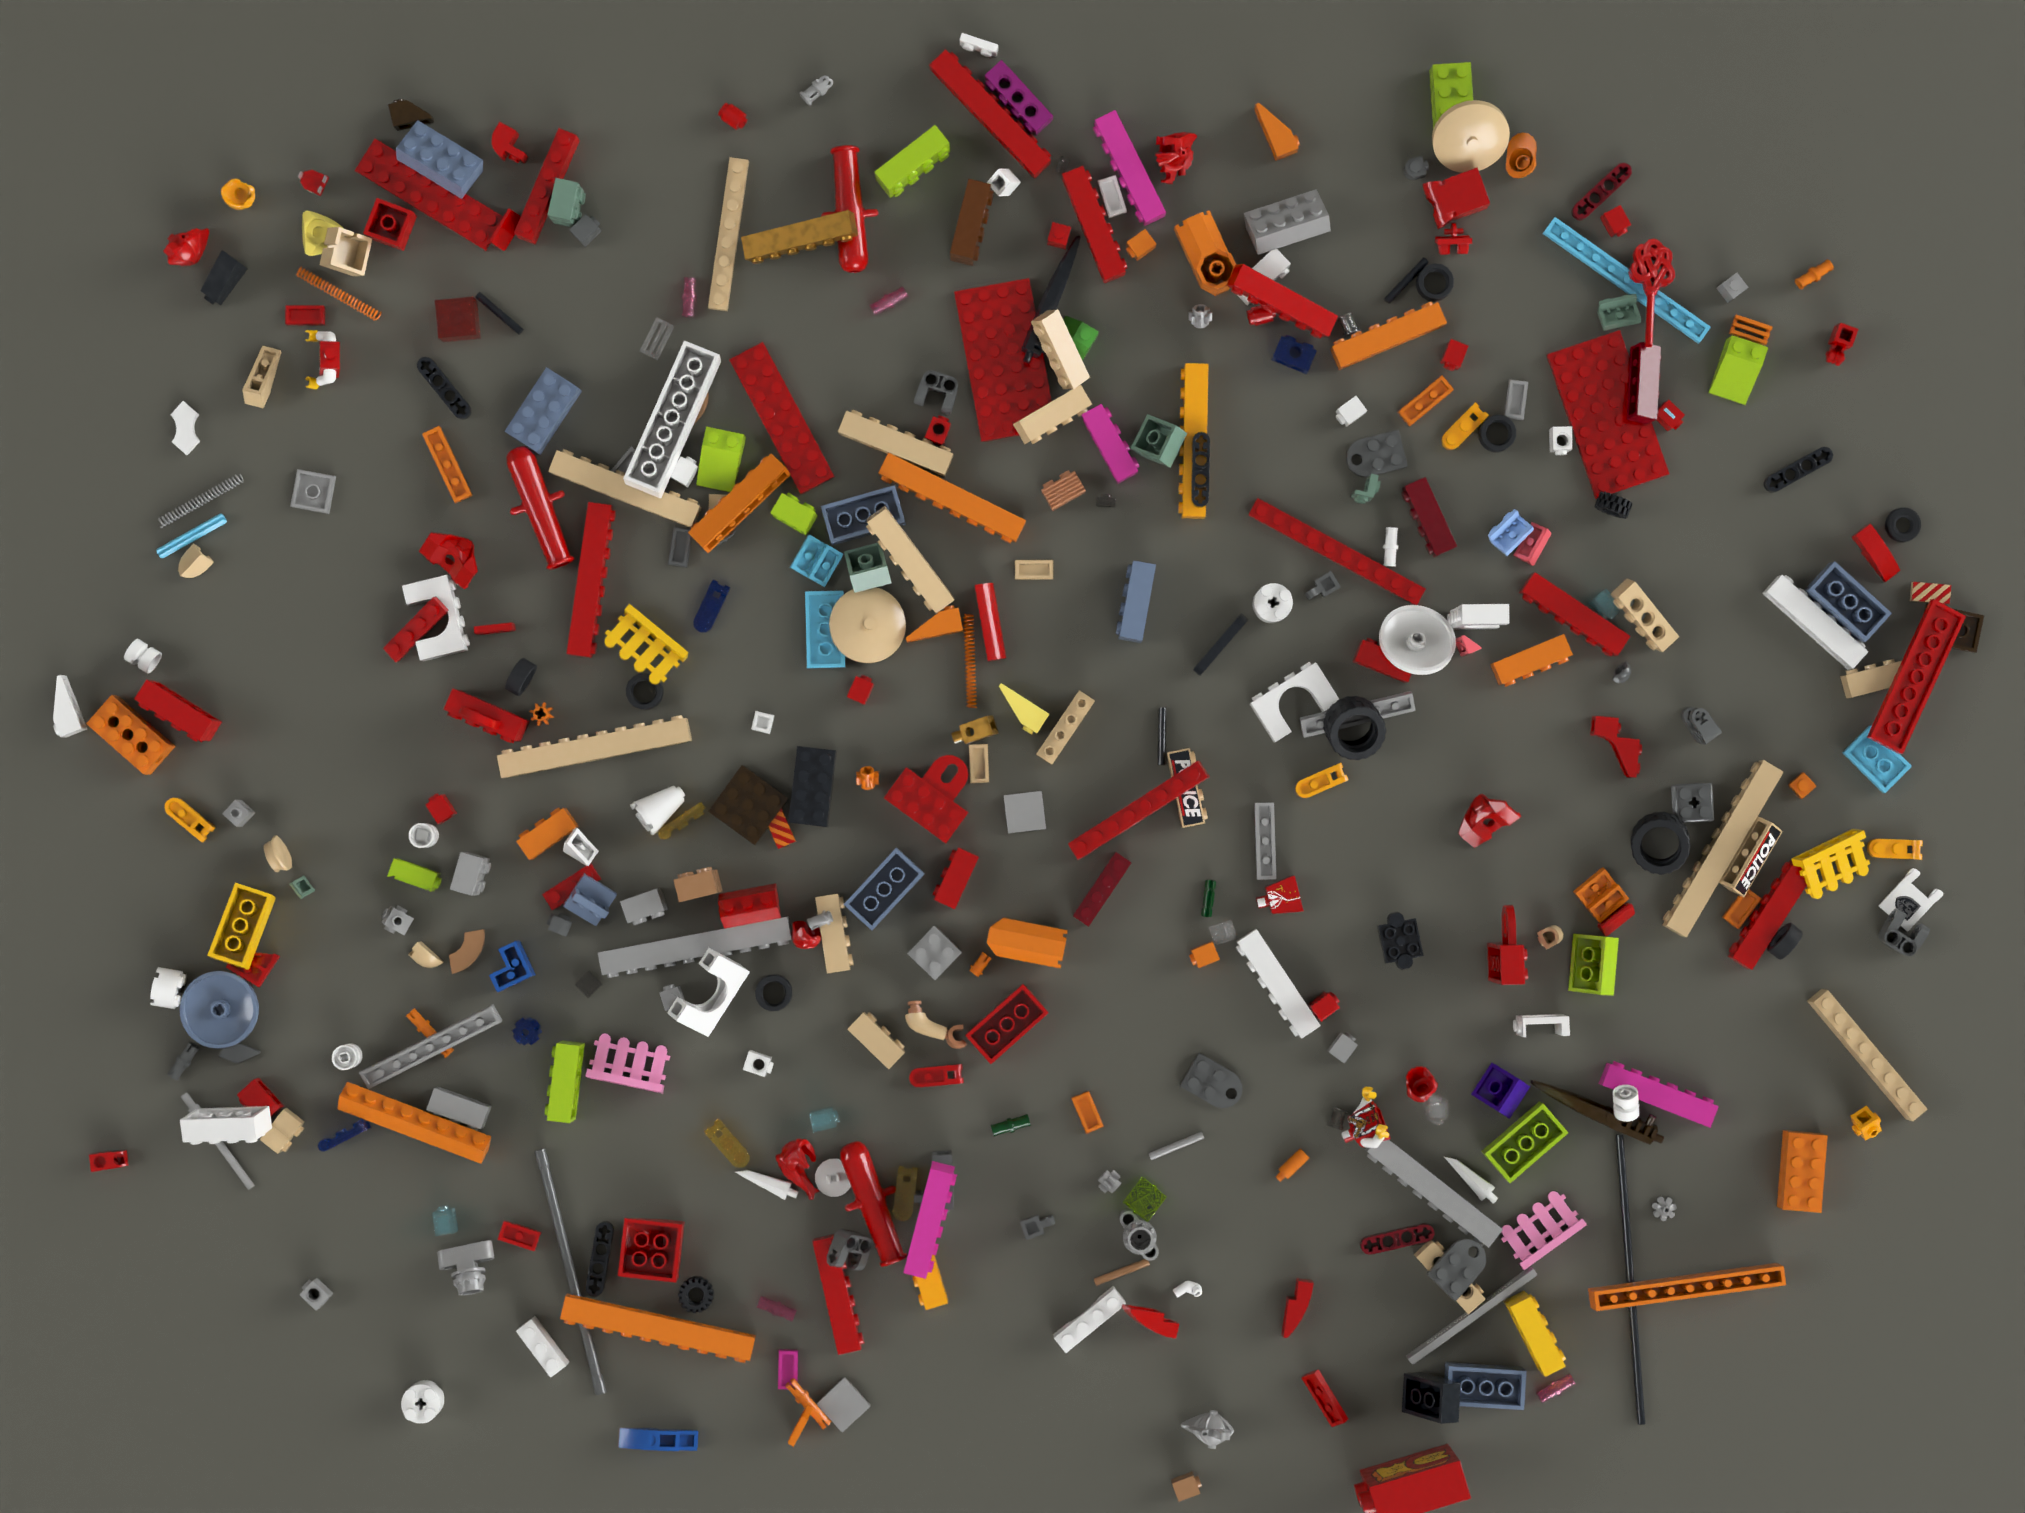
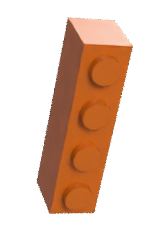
M1562 634L1490 665L1498 684H1504L1507 687L1516 683V678L1522 676L1524 680L1533 676V671L1540 669L1543 672L1551 668L1550 664L1557 662L1560 665L1569 661L1568 657L1572 656L1573 653L1565 634Z

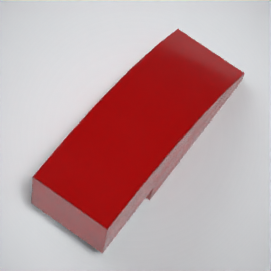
M1871 523L1865 525L1851 536L1862 550L1861 554L1884 582H1887L1900 571L1892 553Z
M1297 1278L1294 1297H1286L1282 1327L1283 1338H1288L1302 1320L1312 1296L1314 1286L1312 1280Z
M1122 1304V1309L1139 1324L1155 1333L1176 1339L1179 1323L1164 1318V1313L1153 1308Z

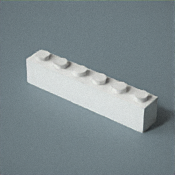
M1787 575L1777 576L1762 594L1847 670L1854 669L1868 653L1865 649V644L1858 639L1855 640L1847 628L1840 627L1836 623V618L1831 614H1826L1818 602H1812L1807 597L1806 591L1801 588L1798 589L1793 585L1794 581Z
M1254 929L1237 940L1238 946H1236V949L1241 956L1245 955L1249 962L1246 964L1252 973L1257 972L1259 975L1258 982L1263 989L1267 987L1270 992L1268 997L1274 1005L1276 1003L1279 1005L1281 1010L1278 1012L1284 1021L1289 1020L1292 1025L1289 1028L1294 1036L1299 1035L1302 1039L1321 1025L1258 930Z

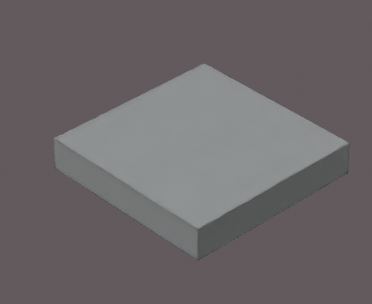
M297 469L290 507L329 514L336 476Z
M1042 791L1004 795L1008 833L1046 829Z
M846 1377L816 1403L841 1432H844L871 1406Z

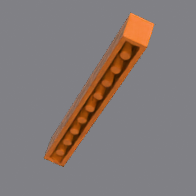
M1778 1263L1594 1287L1588 1288L1590 1307L1595 1311L1785 1286L1786 1279L1784 1266Z
M568 1293L565 1296L560 1319L564 1320V1323L569 1325L580 1323L587 1329L598 1327L602 1328V1331L606 1333H613V1331L621 1332V1336L632 1338V1335L639 1336L642 1341L651 1342V1339L657 1340L659 1344L664 1346L675 1344L678 1345L677 1348L682 1350L693 1348L697 1349L696 1352L701 1354H708V1352L716 1353V1357L724 1359L727 1356L734 1357L735 1361L745 1363L746 1360L750 1361L756 1336Z

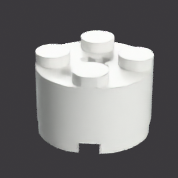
M1270 583L1257 591L1253 598L1252 606L1260 620L1266 623H1276L1289 615L1293 606L1291 592L1286 587ZM1275 599L1277 605L1271 608V604L1268 601Z
M158 967L156 972L159 973V977H154L150 999L154 1000L150 1004L175 1009L181 1003L184 993H180L182 986L186 984L187 974H183V971Z
M421 1380L416 1382L402 1397L401 1408L405 1418L414 1423H427L431 1421L444 1405V1393L433 1381ZM421 1398H422L423 1402H426L425 1405H423L422 1402H420V1399H421Z

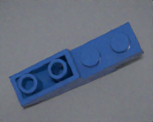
M619 1429L618 1448L657 1451H697L698 1430Z

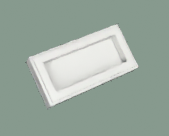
M1116 175L1098 180V186L1108 218L1127 213Z

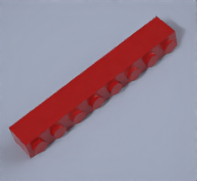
M945 49L929 64L930 71L1035 179L1051 164V154L1045 148L1041 149L1037 145L1038 141L1032 134L1028 135L1024 131V126L1018 120L1015 122L1010 117L1012 115L1006 107L1002 108L997 103L998 99L994 94H988L984 90L985 85L979 79L975 80L971 76L972 72L967 66H961L958 62V57L952 51L949 53Z
M588 502L567 647L568 655L592 658V655L596 654L597 643H594L595 635L599 634L600 624H597L598 616L602 614L600 599L605 594V586H602L603 578H607L608 567H605L606 559L609 560L611 551L608 548V543L613 538L611 522H614L616 517V510H613L614 507L612 505Z
M1196 761L1069 842L1068 845L1077 860H1080L1210 776L1201 762Z

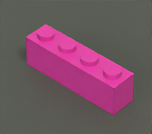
M1100 404L1083 413L1081 418L1114 479L1119 484L1137 474V468L1140 466L1136 458H1131L1128 453L1130 448L1125 440H1121L1119 427L1116 423L1113 424L1110 417L1112 415L1107 407L1104 408Z

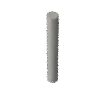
M1201 1131L1148 1153L1150 1159L1154 1160L1204 1139L1203 1133Z

